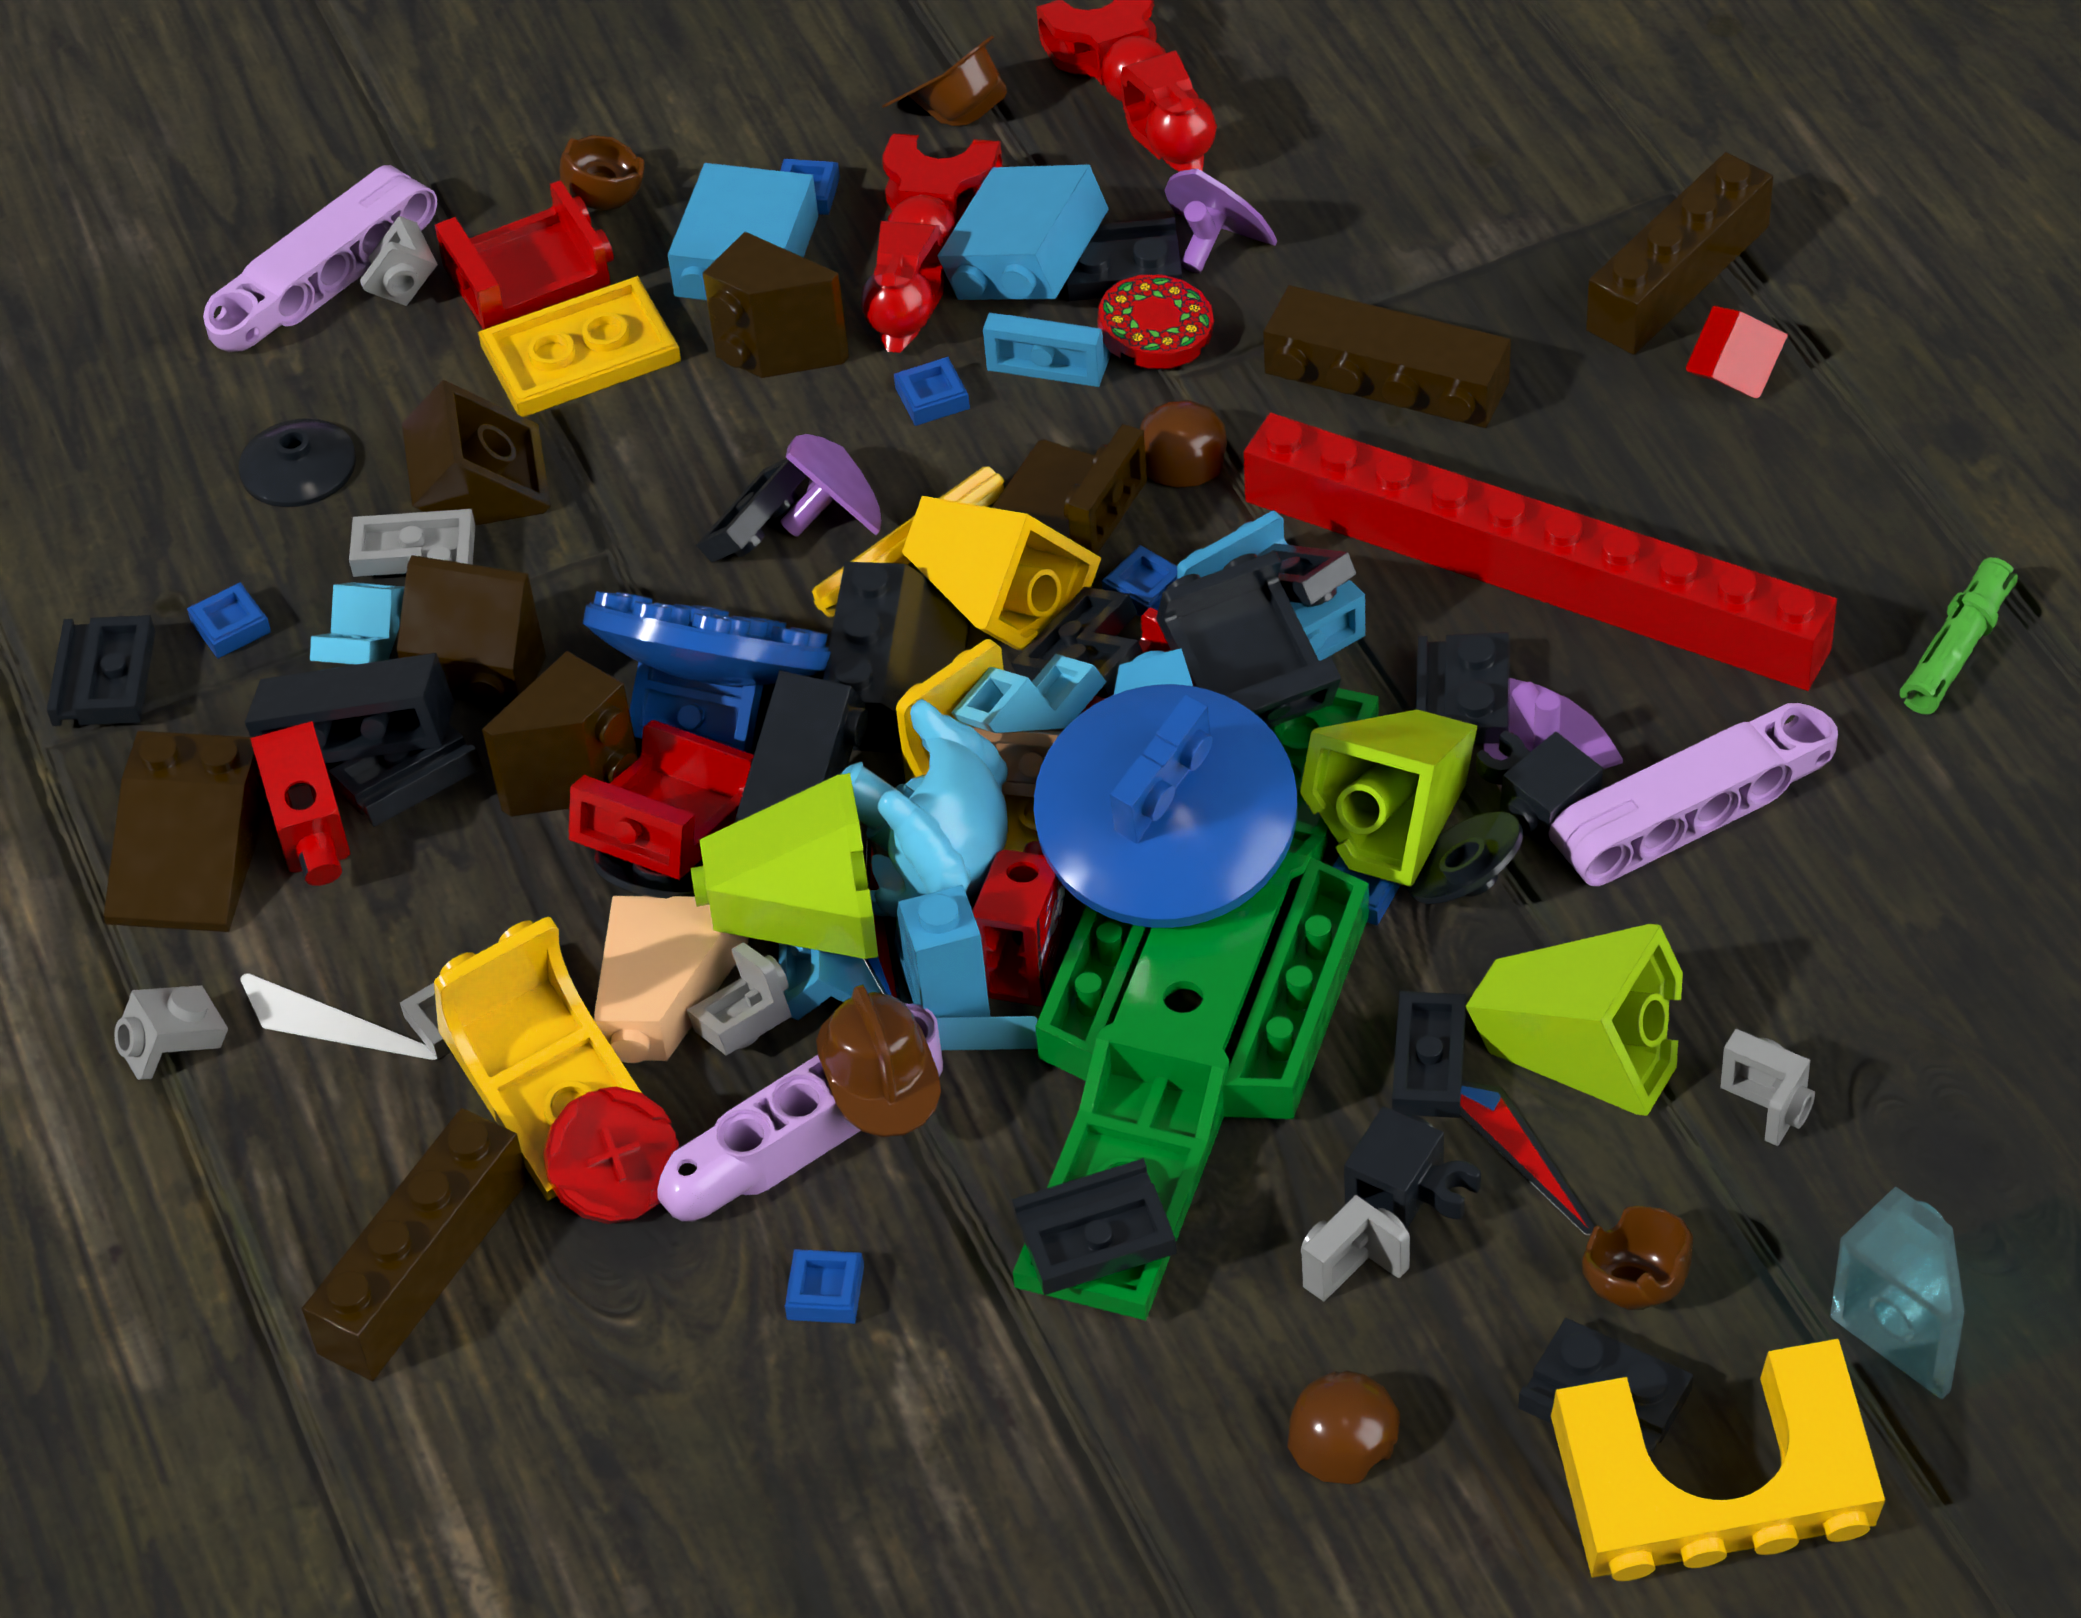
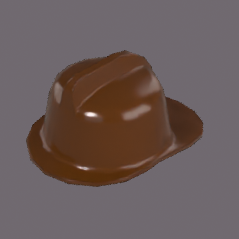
M990 36L975 47L944 74L882 105V107L885 108L909 96L940 123L957 126L968 125L978 120L1004 99L1007 94L1006 84L985 47L994 39V36Z
M863 984L856 986L853 989L852 997L845 1000L822 1024L816 1039L818 1057L835 1103L848 1122L862 1132L881 1137L905 1135L923 1126L936 1111L941 1094L938 1070L923 1031L908 1007L891 995L877 992L868 993Z

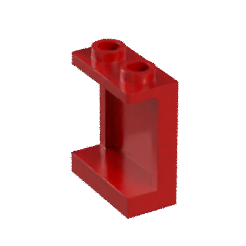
M561 180L550 184L553 201L551 208L470 239L456 217L435 224L443 267L483 330L611 285L607 263L614 260V255L610 242L602 229L595 231L592 228L590 215L584 201L580 196L572 198Z
M651 720L643 727L640 757L611 783L583 775L571 785L568 840L680 880L702 860L699 840L734 824L754 755L659 721Z

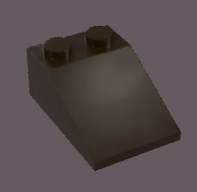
M137 731L121 780L103 916L106 925L218 932L230 931L269 803L250 739L253 737Z

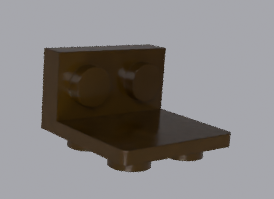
M1122 424L1108 444H1102L1098 448L1095 456L1045 439L1039 440L992 508L1028 514L1097 555L1147 482L1144 430Z

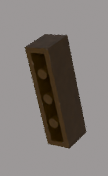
M1727 152L1719 157L1589 279L1586 331L1635 355L1769 227L1773 175Z
M1288 285L1263 331L1266 374L1482 428H1487L1510 381V338Z
M461 1108L302 1307L318 1355L372 1382L529 1181L517 1133L466 1109Z

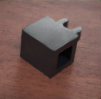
M1504 731L1500 734L1499 751L1508 758L1498 760L1491 757L1486 751L1481 750L1477 753L1476 770L1487 782L1502 785L1500 812L1513 815L1523 829V836L1529 835L1547 850L1553 845L1549 838V830L1555 818L1567 807L1601 790L1603 767L1557 731L1531 752L1517 735Z
M1382 1106L1344 1164L1345 1205L1357 1195L1376 1209L1383 1208L1392 1212L1403 1223L1406 1230L1424 1202L1434 1207L1445 1217L1461 1219L1464 1215L1465 1198L1449 1191V1189L1463 1187L1468 1191L1478 1193L1481 1188V1171L1476 1166L1459 1160L1444 1163L1443 1131L1434 1128L1421 1117L1403 1115L1385 1106Z

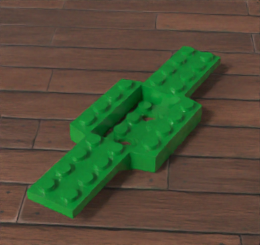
M1338 688L1332 705L1270 728L1283 745L1294 772L1297 789L1296 828L1291 846L1277 872L1259 892L1241 906L1212 920L1190 926L1152 928L1117 921L1102 915L1086 905L1035 1026L1039 1059L1086 1081L1079 1111L1047 1188L1144 1158L1147 1173L1151 1183L1155 1186L1177 1241L1223 1118L1294 1119L1369 917V883L1322 862L1332 832L1319 812L1313 814L1300 794L1310 735L1316 728L1377 717L1379 713V696ZM1284 897L1293 898L1292 906L1229 1066V1058L1225 1053V1049ZM1178 989L1193 990L1203 999L1199 1007L1186 1013L1170 1010L1165 1005L1164 1000ZM1024 1243L1013 1270L1014 1287L1044 1295ZM1171 1256L1053 1292L1046 1296L1146 1321Z

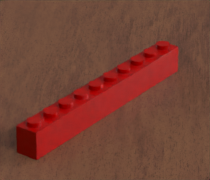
M1271 412L1243 451L1245 502L1271 511L1274 510L1277 513L1809 691L1832 649L1837 598Z

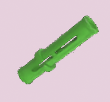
M1992 557L1984 559L1967 589L1963 593H1957L1951 600L1947 608L1948 617L1944 625L1930 643L1912 675L1909 676L1900 689V697L1906 698L1904 704L1911 710L1927 715L1934 713L1950 684L1955 680L1969 658L1982 635H1988L1997 624L1999 607L2018 580L2017 573L2010 574L2014 568L2006 561Z

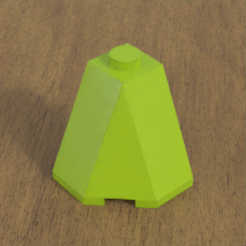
M1417 709L1316 728L1311 732L1300 794L1313 814L1319 812L1339 843L1335 848L1349 870L1410 887L1415 883L1466 785L1477 725Z
M850 773L836 775L699 840L703 866L691 868L696 907L710 905L714 931L862 959L878 957L873 909Z
M1646 924L1496 959L1478 988L1474 991L1466 1008L1490 1054L1636 1115L1648 1116L1677 1068L1678 1040L1667 1039L1669 1001L1681 1000L1683 972L1661 925Z

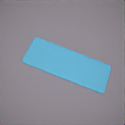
M1035 1016L936 1018L941 1050L1038 1049L1035 1028L1038 1019Z

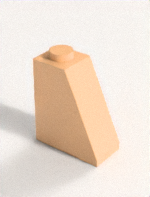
M647 896L612 897L594 1021L621 1062L668 1061L692 1027L687 1009L716 993L736 964L732 948L742 942L748 945L749 937L714 931L710 905L696 907L695 897L673 896L667 899Z

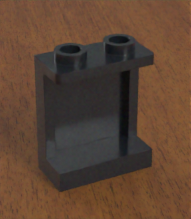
M1276 551L1260 557L1253 553L1245 554L1233 559L1223 570L1204 577H1200L1198 574H1190L1175 580L1162 593L1156 617L1171 651L1182 649L1194 687L1208 689L1239 702L1261 718L1269 728L1332 705L1341 681V676L1331 657L1319 661L1279 581L1278 575L1282 562Z

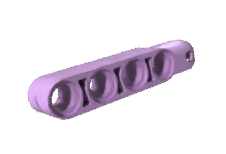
M383 165L377 168L252 260L245 267L242 274L210 297L205 306L203 316L209 339L218 349L227 352L244 351L257 344L279 326H293L301 322L367 271L371 265L368 257L399 216L417 222L422 231L435 215L437 208L435 192L391 165ZM218 306H222L220 314L214 318L215 309Z
M1787 703L1750 722H1742L1572 804L1564 809L1552 823L1549 830L1550 841L1590 886H1601L1777 799L1788 788L1790 783L1822 768L1832 759L1837 747V726L1828 715L1817 708L1801 703ZM1791 715H1795L1791 722L1784 724Z
M905 1004L923 1031L940 1077L943 1071V1060L937 1019L932 1011L927 1008L923 1009L921 1005ZM818 1055L727 1111L717 1120L714 1127L673 1152L664 1167L657 1188L660 1203L672 1217L680 1221L693 1222L712 1214L741 1194L757 1195L769 1190L861 1131L844 1118L836 1105ZM685 1163L697 1166L696 1171L688 1176H683L678 1172L680 1166Z

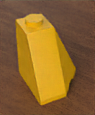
M927 496L921 497L902 553L976 628L1010 647L1022 651L1084 587L1091 588L1101 561V557L1028 514Z

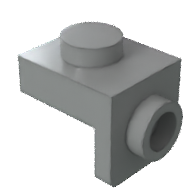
M401 216L396 219L368 257L371 265L361 277L360 283L363 289L369 293L404 306L408 305L438 265L417 222Z
M744 942L732 948L741 978L687 1009L693 1030L725 1055L753 1044L760 1035L792 1017L783 992L788 989V980L783 969L771 955L763 957Z
M202 985L132 990L123 1016L118 1020L115 1027V1044L119 1054L125 1057L138 1080L152 1079L162 1053L221 1048L228 1027Z
M1735 1029L1724 1047L1720 1088L1768 1108L1765 1141L1779 1146L1790 1126L1798 1129L1801 1128L1809 1115L1815 1098V1091L1807 1088L1810 1059L1784 1049L1773 1040L1757 1038Z
M1355 1195L1329 1222L1325 1220L1318 1222L1306 1235L1301 1246L1303 1287L1322 1301H1325L1368 1258L1397 1278H1400L1410 1267V1235L1392 1212L1383 1208L1376 1209Z

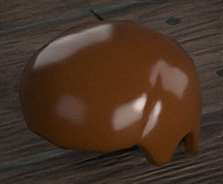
M590 135L578 140L570 138L560 158V180L572 198L580 196L587 208L608 211L622 207L637 194L641 186L645 162L642 157H637L630 147L614 137Z
M1191 400L1170 401L1154 407L1152 412L1146 414L1140 429L1144 430L1147 477L1152 481L1175 488L1199 486L1221 473L1227 446L1225 425L1211 407Z
M1637 1205L1626 1207L1618 1224L1612 1229L1603 1231L1599 1225L1594 1227L1583 1255V1274L1599 1297L1627 1310H1644L1665 1303L1679 1294L1687 1279L1692 1259L1693 1235L1683 1219L1665 1209Z
M1347 1370L1341 1373L1334 1371L1308 1384L1297 1398L1290 1417L1288 1449L1301 1469L1323 1482L1359 1483L1365 1478L1372 1466L1382 1459H1390L1394 1450L1393 1445L1398 1440L1401 1415L1385 1387L1362 1373Z

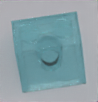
M1895 1186L1841 1237L1830 1318L1942 1400L1951 1391L1965 1313L1953 1227L1944 1221L1941 1214L1928 1203L1914 1200Z

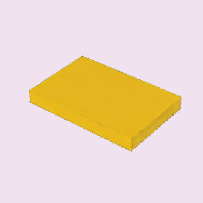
M638 276L478 332L480 344L516 413L522 417L681 361L678 344Z

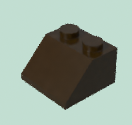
M744 232L703 272L716 357L722 359L729 366L741 368L756 376L765 378L841 365L849 358L840 282L837 272L748 232Z
M442 380L402 423L413 507L422 512L472 509L475 525L544 514L551 507L537 423L445 380Z
M411 555L407 564L397 644L398 657L404 658L437 653L453 699L476 702L489 707H507L536 680L546 658L528 573Z
M568 651L482 729L501 810L511 817L570 809V787L583 775L611 783L639 758L624 683Z

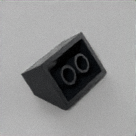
M846 561L844 563L828 649L831 654L825 667L823 680L852 686L866 704L865 709L868 711L866 735L860 746H853L852 751L902 753L896 712L899 700L912 686L923 683L952 663L961 652L967 650L971 622L928 578L907 564Z

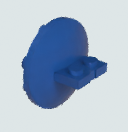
M596 591L594 602L586 604L583 624L613 648L638 661L629 712L634 737L642 739L643 727L651 720H656L751 753L763 685L776 684L779 670L803 676H811L823 672L831 654L828 651L829 647L826 646L828 634L794 627L787 629V623L752 616L750 618L734 615L728 617L729 611L699 605L652 604V598L616 592L615 594Z
M1177 684L1151 685L1123 691L1096 703L1081 713L1061 732L1048 750L1037 777L1034 793V817L1039 843L1047 863L1062 885L1079 901L1102 915L1123 923L1152 928H1175L1206 922L1222 916L1248 901L1268 883L1282 864L1291 846L1297 820V789L1294 772L1283 745L1268 725L1250 709L1225 695L1208 689Z

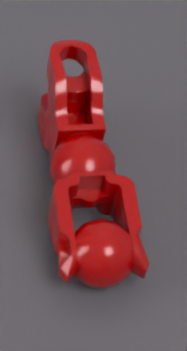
M1055 0L1036 6L1041 44L1058 69L1068 73L1095 77L1102 86L1105 85L1110 95L1123 102V110L1126 113V120L1131 135L1157 159H1164L1170 167L1178 172L1191 169L1203 170L1204 154L1210 149L1215 140L1217 123L1211 107L1203 99L1199 98L1193 89L1190 78L1177 51L1174 50L1166 53L1165 49L1156 42V26L1149 19L1153 12L1154 0H1113V2L1102 8L1091 10L1073 8L1063 0Z
M897 133L891 135L883 153L882 162L883 170L889 177L885 189L886 201L893 211L888 216L887 221H881L877 265L874 274L864 284L861 295V309L865 319L876 331L880 332L881 340L887 352L901 353L916 338L920 328L926 325L942 298L944 269L937 255L992 167H1003L1001 141L974 139L964 153L952 158L937 159L925 156L917 149L919 135Z

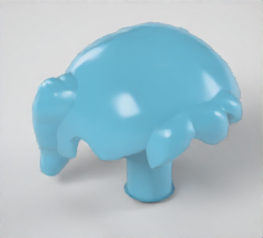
M923 699L918 700L911 707L910 716L914 730L922 739V745L930 754L929 770L926 775L912 778L906 784H900L894 788L865 768L862 762L848 766L841 773H850L858 819L868 826L867 837L888 851L889 857L880 854L873 855L871 860L872 871L879 885L878 890H870L873 915L897 918L898 901L960 885L964 886L969 902L972 901L980 893L996 853L1004 850L1007 841V807L1002 793V785L1006 782L1008 776L1006 762L999 755L997 748L988 739L984 738L967 724L958 722L949 715L941 714L937 708Z

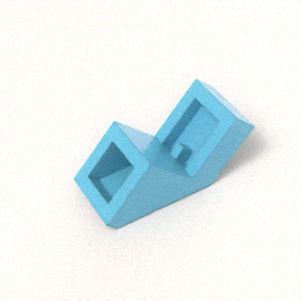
M356 582L334 584L331 633L311 636L310 661L357 665L389 660L400 628L405 587Z
M1058 654L1052 657L1032 682L1028 677L990 666L951 713L959 722L993 733L1063 729L1078 717L1107 681L1093 664Z

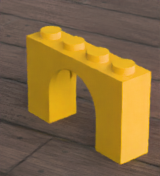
M1839 1339L1768 1351L1760 1380L1780 1449L1781 1467L1776 1475L1762 1488L1736 1499L1711 1500L1697 1497L1677 1488L1662 1476L1647 1453L1627 1377L1556 1389L1551 1419L1591 1577L1612 1574V1578L1616 1581H1630L1651 1574L1655 1570V1566L1683 1561L1684 1566L1688 1568H1701L1724 1560L1727 1557V1553L1755 1548L1756 1553L1760 1555L1777 1554L1795 1547L1801 1539L1826 1535L1827 1539L1832 1542L1848 1541L1863 1536L1870 1530V1527L1876 1526L1885 1497Z

